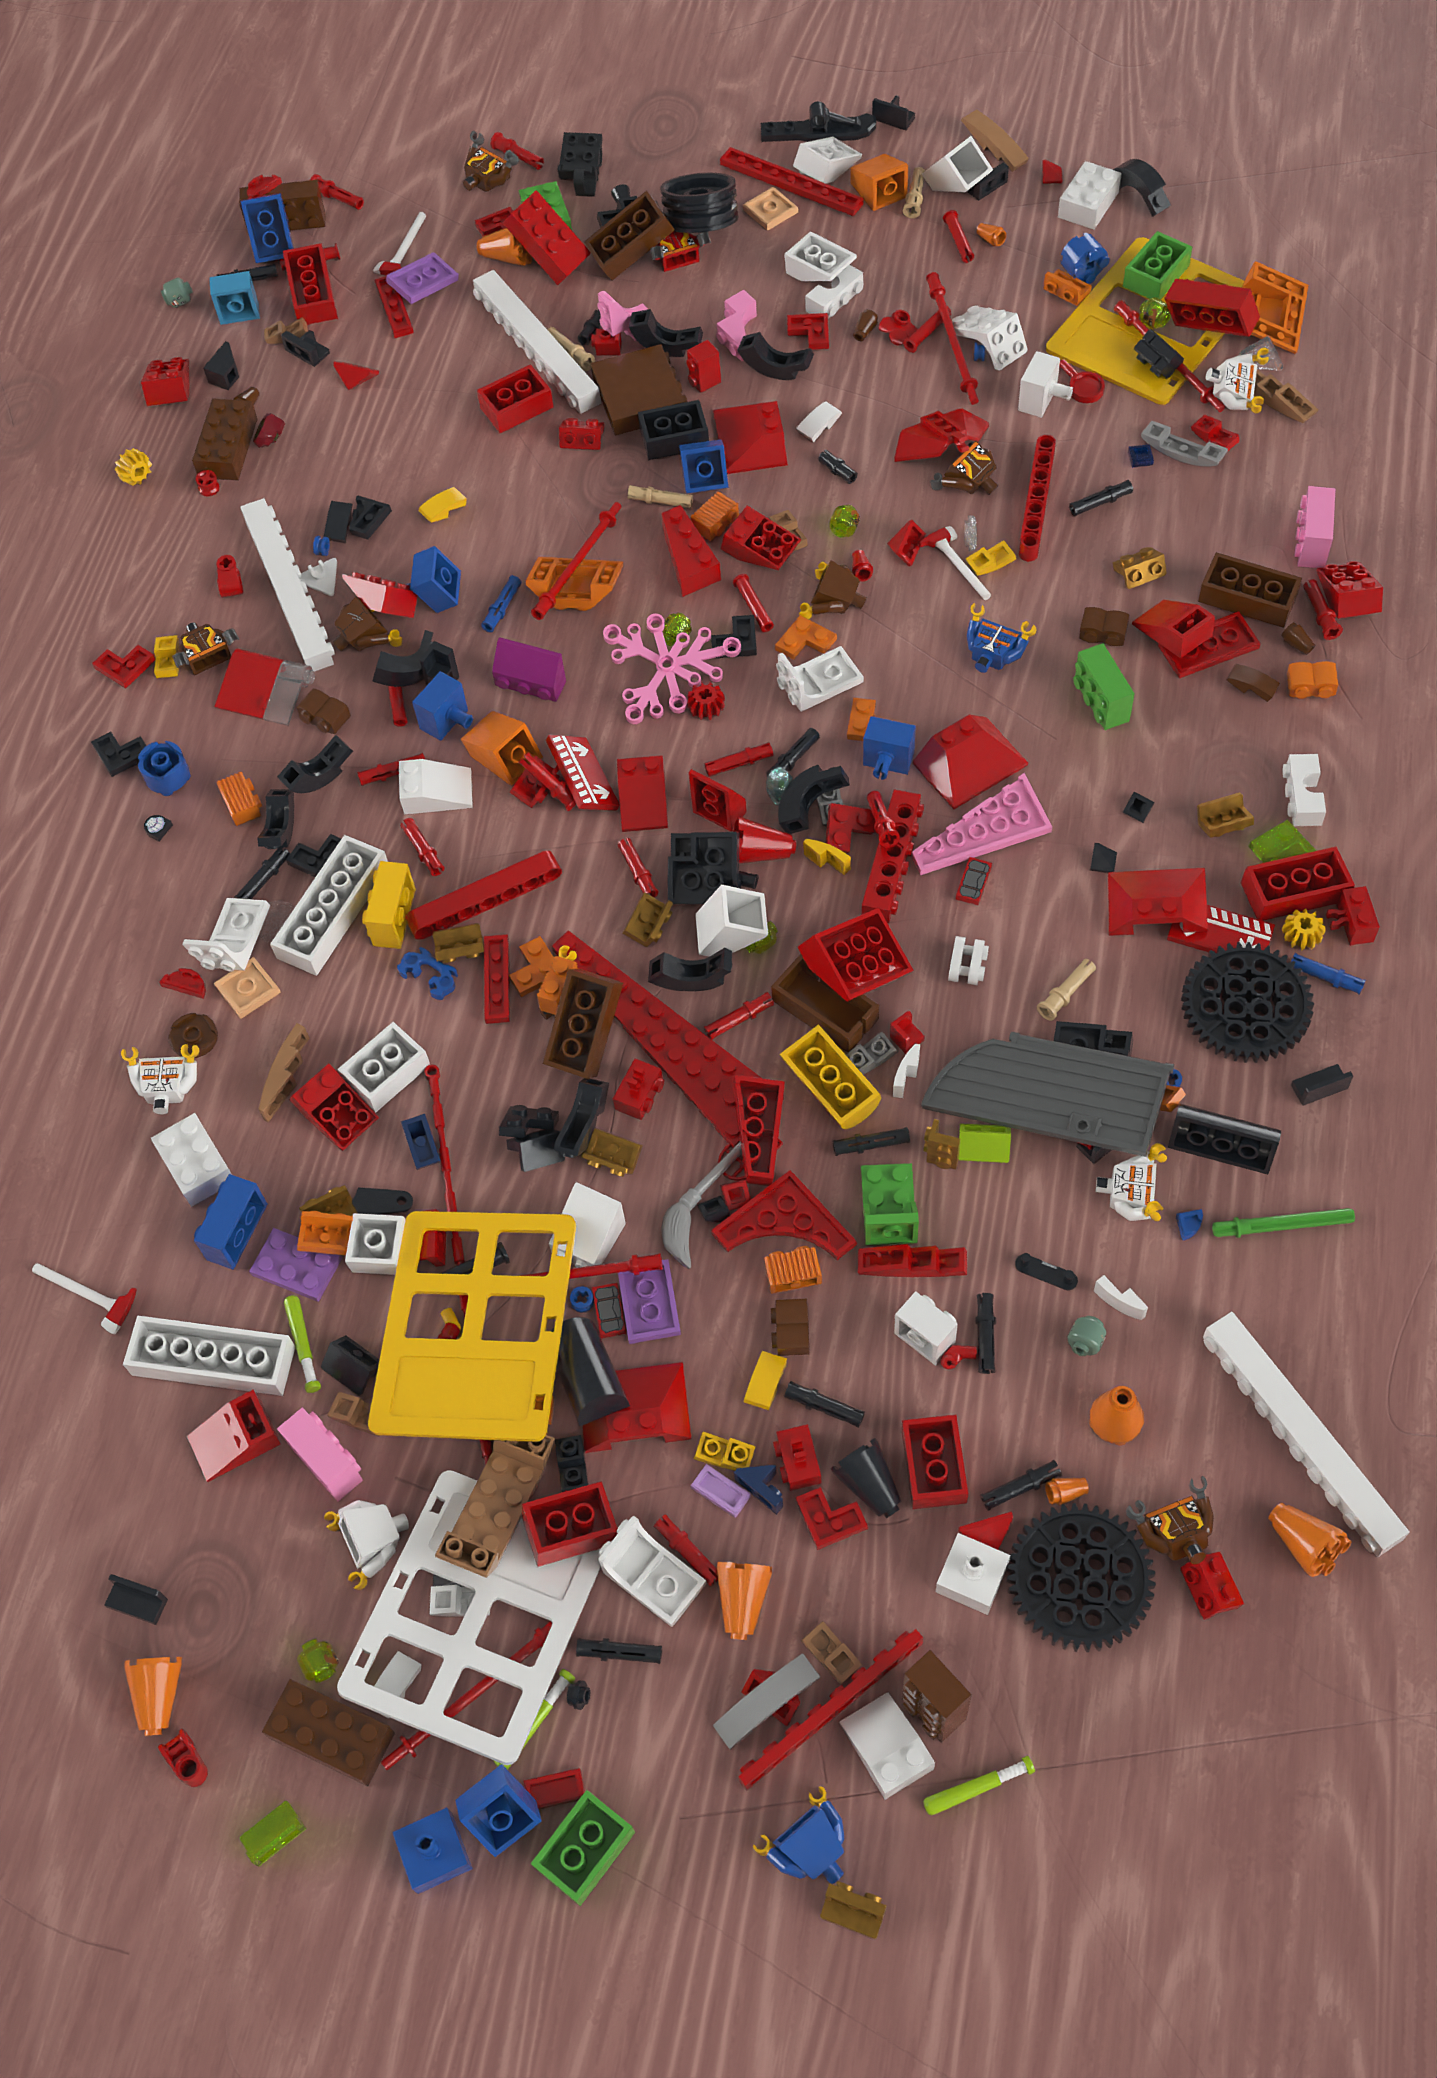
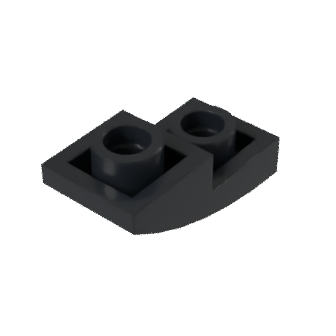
M331 501L324 531V537H328L329 541L346 543L353 504Z
M577 1435L555 1439L561 1492L589 1485L582 1436Z

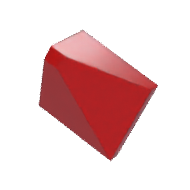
M1043 160V184L1062 183V167L1048 160Z
M746 1180L720 1185L729 1211L741 1208L751 1200Z

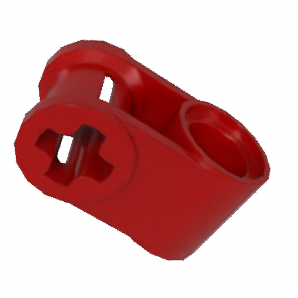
M231 555L221 556L216 562L217 583L221 597L244 594L241 574L237 568L235 558Z
M183 1728L179 1730V1734L165 1745L161 1743L158 1746L162 1756L181 1781L191 1787L203 1784L208 1776L207 1766L197 1752L192 1739ZM196 1765L195 1773L186 1777L188 1768Z

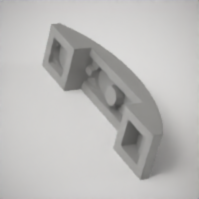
M1151 421L1141 433V437L1156 450L1173 459L1191 465L1217 466L1228 452V448L1212 442L1202 446L1170 434L1171 427L1155 421Z
M801 1654L747 1694L726 1712L713 1727L731 1750L751 1734L754 1728L794 1696L802 1693L817 1681L820 1676L805 1655Z

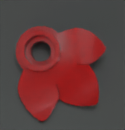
M897 310L891 317H884L878 327L879 331L889 333V339L895 345H902L905 338L910 337L918 330L916 326L910 323V315L905 310Z

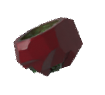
M272 413L266 414L257 428L253 439L254 444L261 448L264 446L268 447L271 443H276L284 429V421Z

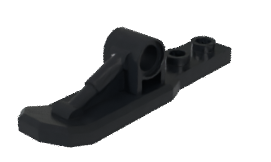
M817 101L810 105L809 119L761 123V142L795 140L810 142L828 137H834L839 141L859 140L868 137L876 129V116L866 113L857 117H845L830 112L823 102Z

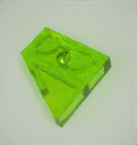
M1288 819L1249 843V848L1263 863L1317 851Z

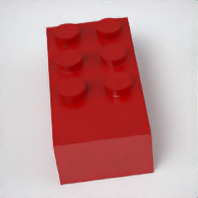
M537 190L503 222L504 226L557 286L591 254L589 249Z
M322 243L283 251L297 320L303 317L307 325L338 319Z
M1175 278L1164 298L1175 326L1250 337L1260 318L1252 291L1249 288Z
M1337 846L1248 866L1240 882L1256 918L1261 921L1290 915L1295 910L1303 912L1305 908L1312 910L1337 904L1342 889L1355 887Z

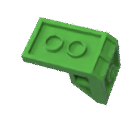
M912 1163L861 1166L865 1244L917 1243L919 1218L916 1201H914Z

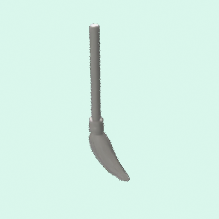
M741 1141L694 1189L690 1188L687 1193L682 1195L679 1202L668 1208L663 1217L661 1231L664 1247L687 1269L691 1268L689 1253L690 1211L702 1199L701 1195L742 1154Z

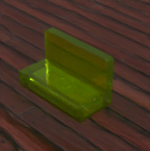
M284 1801L241 1835L240 1841L248 1851L246 1855L250 1861L259 1867L307 1828L288 1801Z

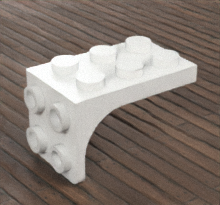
M972 306L965 314L957 316L952 320L957 336L976 339L985 346L996 370L1003 369L1027 352V345L1017 313Z
M841 646L795 667L791 665L783 653L778 654L776 667L779 677H777V682L782 690L785 689L788 693L792 705H796L801 712L864 682V676Z
M227 898L210 940L185 939L182 945L206 969L245 970L270 904L266 900Z
M632 1516L630 1520L625 1519L617 1529L618 1534L612 1542L607 1541L600 1549L599 1562L606 1576L669 1626L673 1627L707 1582L656 1542L640 1525L639 1519Z

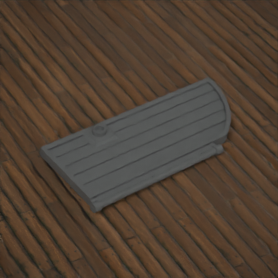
M1011 1032L1009 1037L1011 1042L990 1039L967 1049L955 1057L932 1081L921 1103L922 1109L1146 1157L1169 1074L1173 1073L1174 1064L1160 1063Z

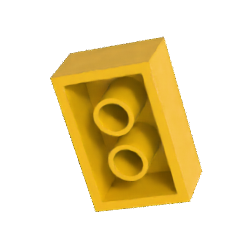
M380 861L378 870H375L373 874L374 886L372 890H369V905L367 910L363 912L362 922L366 925L367 936L370 937L373 946L401 949L407 926L405 916L411 910L416 888L408 864Z

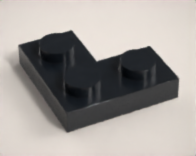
M754 615L732 616L733 634L711 635L712 648L723 646L725 639L735 637L741 643V651L736 657L757 655ZM734 647L728 648L729 651L736 650ZM723 655L715 658H727L728 656Z
M112 732L91 741L111 777L139 763V754L146 747L141 736L120 746Z
M330 834L318 851L298 843L287 857V864L316 877L341 841V838Z
M524 1105L510 1106L499 1126V1136L524 1138L529 1128L554 1130L559 1121V1111H553L547 1107L533 1109L527 1108Z

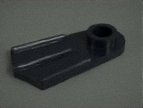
M359 1187L352 1200V1205L356 1209L357 1214L387 1215L410 1210L413 1205V1197L410 1193L401 1190ZM398 1201H404L405 1204H404V1205H400V1204H398L397 1202H398Z

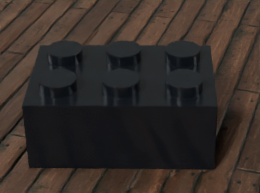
M700 400L638 412L640 432L648 460L680 454L679 445L709 441L708 427Z

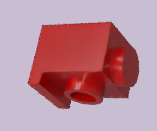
M596 329V334L591 336L592 347L596 349V356L621 355V332L612 336L607 330Z

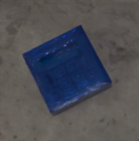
M1150 444L1128 447L1132 468L1153 465L1154 458Z

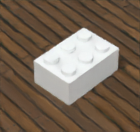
M1085 161L1060 197L1058 218L1095 229L1119 193L1121 173Z
M392 1022L338 1068L340 1076L376 1113L430 1065L426 1051Z
M195 1113L151 1137L152 1142L191 1207L217 1193L220 1184L231 1174Z

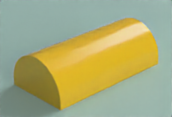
M819 1024L780 1053V1057L843 1129H849L858 1125L878 1106L881 1100L880 1093Z

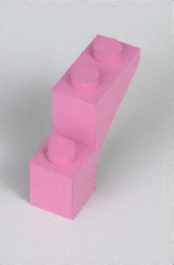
M742 290L724 301V315L726 318L717 323L716 336L718 341L724 344L733 356L744 361L737 352L743 336H746L745 325L755 318L757 313L756 300L745 290Z
M606 291L599 292V303L597 305L601 315L600 324L602 328L607 330L612 336L624 331L626 335H630L636 341L629 329L632 312L648 310V308L643 303L633 308H623Z

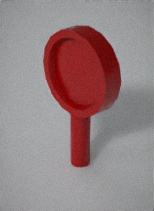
M1065 359L1060 361L1059 366L1071 377L1069 387H1073L1071 397L1080 403H1093L1102 398L1105 390V381L1100 375L1090 371L1078 373Z

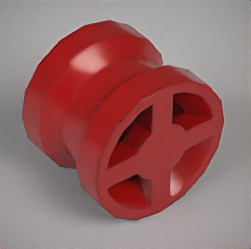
M204 470L197 474L196 483L201 495L209 497L218 493L220 486L213 471Z

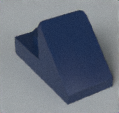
M422 1114L401 1121L416 1169L419 1170L440 1163L441 1160L426 1115Z
M776 1465L745 1467L735 1470V1481L777 1515L783 1508L782 1493L771 1484L767 1486L777 1473Z

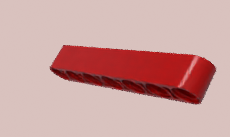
M1048 434L1041 435L1036 442L1020 537L1019 557L1027 562L1036 560L1039 555L1056 446L1055 438Z
M543 851L417 907L406 914L405 920L414 938L422 940L432 936L434 931L448 929L558 879L562 874V869L551 851Z

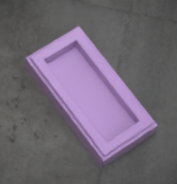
M707 1464L691 1484V1489L734 1518L738 1516L751 1497V1493Z

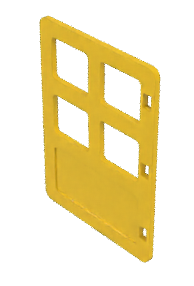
M1139 237L1046 343V352L1052 356L1059 357L1061 360L1065 359L1068 363L1087 372L1097 373L1104 380L1156 404L1165 405L1173 398L1187 379L1177 369L1167 379L1162 374L1160 377H1157L1150 370L1151 364L1147 363L1144 365L1136 358L1138 353L1134 350V346L1143 339V335L1134 326H1127L1120 315L1100 307L1115 287H1121L1135 293L1124 288L1123 281L1125 267L1150 240L1145 237ZM1193 258L1190 260V266L1179 277V279H1189L1191 281L1200 277L1214 284H1226L1234 287H1242L1244 283L1242 279ZM1167 293L1159 302H1155L1152 308L1157 310L1154 328L1169 311L1164 299ZM1150 309L1148 314L1152 316L1153 311ZM1141 320V322H1142L1148 329H1152V330H1153V328H1151L1148 324L1145 323L1146 320H1144V322H1143V320ZM1205 331L1193 347H1188L1155 332L1184 358L1182 363L1192 373L1225 334ZM1204 340L1210 342L1207 347L1201 345ZM1171 380L1177 381L1174 387L1169 385Z
M414 1211L406 1217L368 1419V1427L373 1434L530 1442L541 1441L546 1436L576 1233V1222L572 1216L564 1214ZM429 1230L479 1232L472 1273H417L424 1233ZM502 1232L554 1234L548 1275L544 1277L492 1275L498 1235ZM559 1244H566L565 1257L557 1256ZM415 1294L467 1295L468 1302L461 1338H406L412 1297ZM489 1297L545 1298L539 1339L536 1342L482 1340ZM548 1319H556L554 1332L546 1331ZM536 1396L544 1397L543 1410L535 1409Z

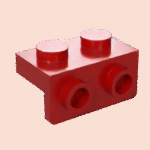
M577 418L563 420L559 426V447L600 450L604 422H599L597 419L578 421Z
M536 755L534 756L542 766L559 779L560 776L557 774L559 771L558 765L552 768ZM526 769L510 790L512 795L530 808L536 802L541 804L548 794L545 791L547 787Z
M1221 1552L1206 1554L1205 1559L1199 1564H1192L1189 1561L1180 1568L1204 1620L1210 1619L1217 1613L1238 1609L1244 1605V1601Z

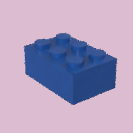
M281 193L241 201L256 263L284 258L283 251L294 249Z
M229 1174L226 1180L220 1184L214 1203L209 1205L205 1220L202 1225L198 1226L194 1234V1242L207 1261L232 1270L236 1267L268 1205L256 1183Z

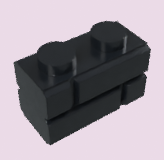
M1149 329L1143 336V339L1134 346V350L1138 353L1136 358L1144 365L1147 363L1151 364L1150 370L1157 377H1160L1162 374L1166 379L1169 378L1184 361V358L1152 329Z

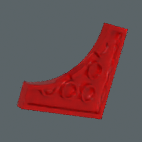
M791 1170L711 1230L712 1235L727 1252L756 1238L790 1236L809 1241L824 1249L836 1260H839L857 1245V1241Z

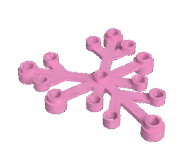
M651 614L647 618V629L654 634L659 652L658 655L643 647L640 636L641 628L638 624H630L627 628L628 636L632 640L622 636L621 629L617 625L610 624L606 626L603 630L604 640L608 644H619L626 648L614 649L612 651L611 657L615 664H621L626 658L638 655L656 664L657 672L648 686L636 689L628 688L623 691L622 697L626 704H632L636 698H640L637 704L629 705L626 708V720L631 724H639L644 718L643 710L648 702H650V715L653 718L658 719L663 716V707L659 704L656 690L665 676L671 694L669 707L674 713H683L687 709V698L679 692L675 674L687 680L688 685L692 688L693 685L700 686L701 676L699 673L690 672L681 666L689 664L709 675L711 681L719 682L723 678L722 669L713 667L703 662V660L723 655L736 657L741 651L740 641L735 637H729L724 640L723 646L700 651L703 644L711 639L710 629L702 627L698 630V636L687 654L678 657L681 650L690 644L689 635L684 632L679 633L675 644L668 653L662 632L665 627L664 618L660 614ZM653 624L660 625L658 628L652 627ZM632 629L638 630V632L635 634L631 633L630 631ZM702 633H707L708 636H707V637H702L701 634H702ZM611 634H614V635L617 636L616 638H613V639L609 638V636H610ZM681 638L687 639V641L684 643L680 642L679 640ZM734 647L736 650L729 651L728 648ZM616 654L622 655L620 659H616L614 656ZM665 663L671 664L668 668L663 667ZM714 672H718L720 674L718 677L712 676ZM694 677L698 679L697 682H691L690 680ZM627 694L633 695L631 699H627L625 696ZM681 703L682 707L676 708L674 705ZM655 708H658V709L661 710L659 713H654V712H653V710H654ZM632 714H638L639 717L636 718V719H633V718H631V715H632Z

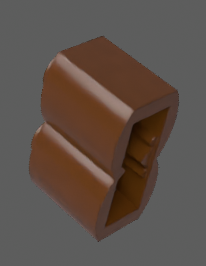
M1086 607L1080 626L1079 639L1088 643L1102 642L1112 647L1123 646L1130 615L1117 610L1106 611L1097 607Z
M314 688L296 707L299 718L304 723L316 725L324 733L336 734L351 716L349 708L345 703L336 698L329 697L324 692Z
M807 1298L775 1300L776 1308H771V1324H776V1332H771L772 1348H777L778 1356L810 1355Z

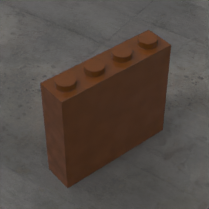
M661 344L590 363L592 379L599 388L601 402L615 436L640 429L638 412L688 402L686 395H682L680 381L675 379L676 372L674 366L669 365V354L664 352Z

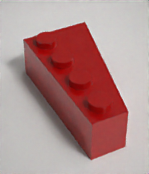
M679 505L662 512L663 532L681 588L682 597L721 581L720 562L682 506Z
M735 1075L733 1088L745 1179L748 1184L770 1186L774 1178L785 1081Z

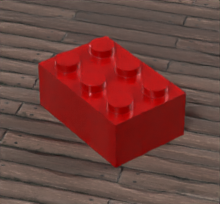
M531 364L477 390L480 409L499 433L554 408L551 389Z
M957 1415L902 1420V1438L912 1510L967 1504L968 1487Z
M602 1481L522 1504V1520L537 1567L601 1549L607 1541L612 1542L618 1534V1528Z

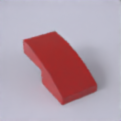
M1205 414L1191 426V430L1203 441L1228 448V451L1239 442V434L1223 429L1222 421Z

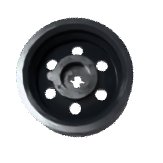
M706 172L682 175L664 182L660 187L661 201L664 206L663 213L675 229L674 231L702 233L719 230L734 224L739 218L738 205L735 200L737 196L735 178L723 173Z

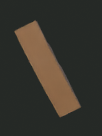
M976 109L961 119L983 150L989 149L998 161L1003 159L1012 172L1028 162V156L1000 126Z
M1257 369L1254 396H1261L1266 405L1301 423H1304L1318 412L1319 409L1289 382L1283 385L1272 374L1265 377Z
M296 1023L283 1042L272 1063L263 1088L259 1111L266 1122L271 1120L297 1085L293 1075L303 1063L299 1052L310 1039L305 1027Z

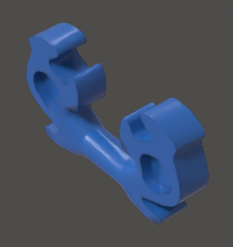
M423 947L419 948L420 953H406L401 963L397 965L401 977L407 979V972H412L414 978H417L422 972L420 966L422 964L429 965L441 974L440 977L433 976L428 982L433 998L443 1000L446 995L455 990V983L451 975L458 977V973L453 966L437 961Z

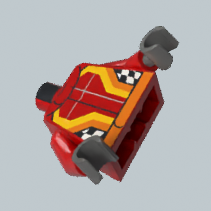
M673 231L656 246L650 248L651 258L654 261H658L661 258L664 272L700 262L699 248L707 243H711L708 232H702L695 236L691 233Z

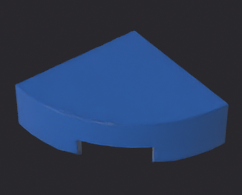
M1202 1209L1176 1214L1182 1240H1187L1198 1232L1203 1219Z

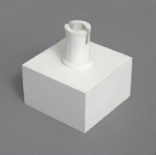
M1036 351L1021 379L1018 411L1042 418L1053 396L1070 400L1073 387L1057 383L1060 364L1059 357Z
M958 1533L938 1579L936 1593L988 1615L1009 1564L1010 1555Z

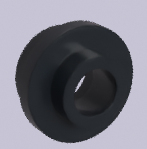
M578 1680L576 1683L572 1682L568 1687L567 1703L576 1710H582L590 1700V1688L587 1687L585 1681Z

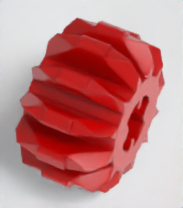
M701 682L699 687L693 685L692 691L688 692L687 707L691 710L693 717L699 715L700 720L704 717H708L711 720L712 715L719 717L720 711L724 710L725 695L719 685L713 687L711 682L708 685H704Z

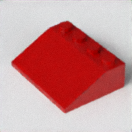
M879 907L819 932L798 946L809 969L847 1002L914 971Z

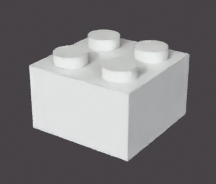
M353 1213L345 1263L352 1273L396 1274L405 1225L404 1216Z
M915 1291L895 1314L894 1334L936 1366L941 1360L942 1355L955 1344L958 1324L949 1312H942L935 1307V1303L931 1298L926 1295L921 1296Z

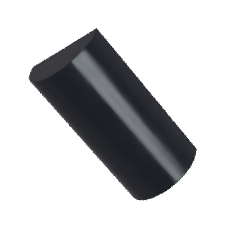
M1179 1103L1167 1148L1268 1175L1279 1145L1281 1130Z
M583 1317L563 1321L556 1369L579 1426L629 1407L628 1399L594 1322Z

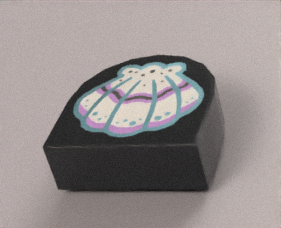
M153 815L144 823L147 835L159 842L173 826L171 820L160 815Z

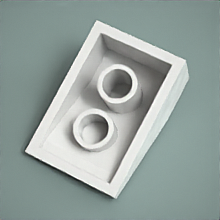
M828 137L801 143L793 167L797 168L802 175L810 176L823 183L834 182L860 160L862 154L838 139Z
M811 231L784 254L786 274L800 281H831L857 258L856 254Z
M425 759L399 761V797L404 815L473 808L471 768Z
M888 1692L839 1722L885 1800L934 1770L935 1762Z

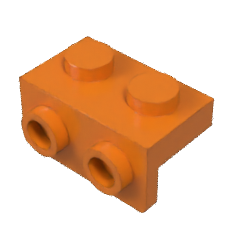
M1057 269L1053 274L1050 272L1045 274L1044 290L1076 306L1091 292L1092 285L1078 278H1073L1070 274L1060 269Z
M302 1211L297 1251L346 1255L353 1216L343 1213L328 1214L319 1211Z

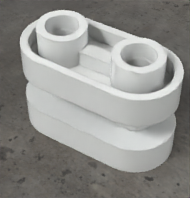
M956 936L948 981L958 982L959 975L968 976V984L977 985L978 981H983L985 967L981 966L982 960H987L989 946H985L984 940L975 939L974 946L965 945L966 937ZM963 954L972 956L970 967L961 966Z

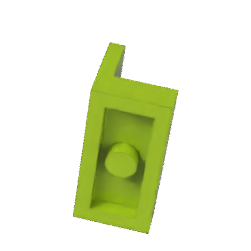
M960 1123L959 1160L1009 1162L1011 1128L1000 1125Z

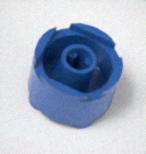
M1083 233L1084 236L1080 238L1076 236L1065 245L1061 253L1063 259L1062 261L1060 260V263L1073 278H1078L1091 284L1103 268L1109 264L1110 259L1104 247L1091 234Z
M165 741V743L161 744L153 742L140 752L138 768L146 785L152 791L161 793L163 796H170L190 779L191 774L181 749L175 743Z

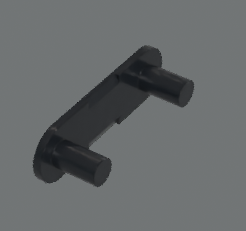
M1028 1253L1018 1256L1015 1261L1016 1269L1021 1273L1064 1290H1073L1077 1286L1078 1278L1071 1270L1056 1267L1030 1256Z

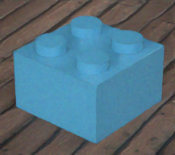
M249 271L209 277L210 294L220 325L260 319L259 303Z

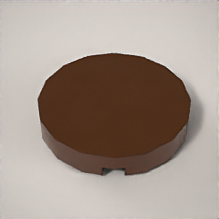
M189 1013L181 1016L171 1026L172 1030L168 1036L173 1051L179 1056L183 1057L181 1047L188 1044V1053L190 1055L192 1054V1046H198L199 1054L194 1058H199L213 1049L217 1042L218 1031L213 1020L207 1015Z

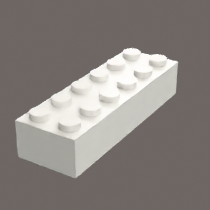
M344 835L270 945L276 958L317 976L368 900L369 890H372L374 886V871L378 870L380 861L388 862L385 851Z
M137 1315L123 1365L132 1376L242 1391L254 1389L257 1393L283 1396L295 1345L289 1335Z

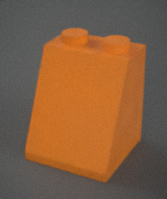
M882 154L850 167V183L859 195L864 198V201L871 210L875 211L905 199L908 190V165L887 154Z
M491 711L461 738L462 743L472 758L511 786L517 782L525 770L518 763L521 758L525 757V753L529 752L533 757L536 755L540 759L543 758L525 722L495 711Z

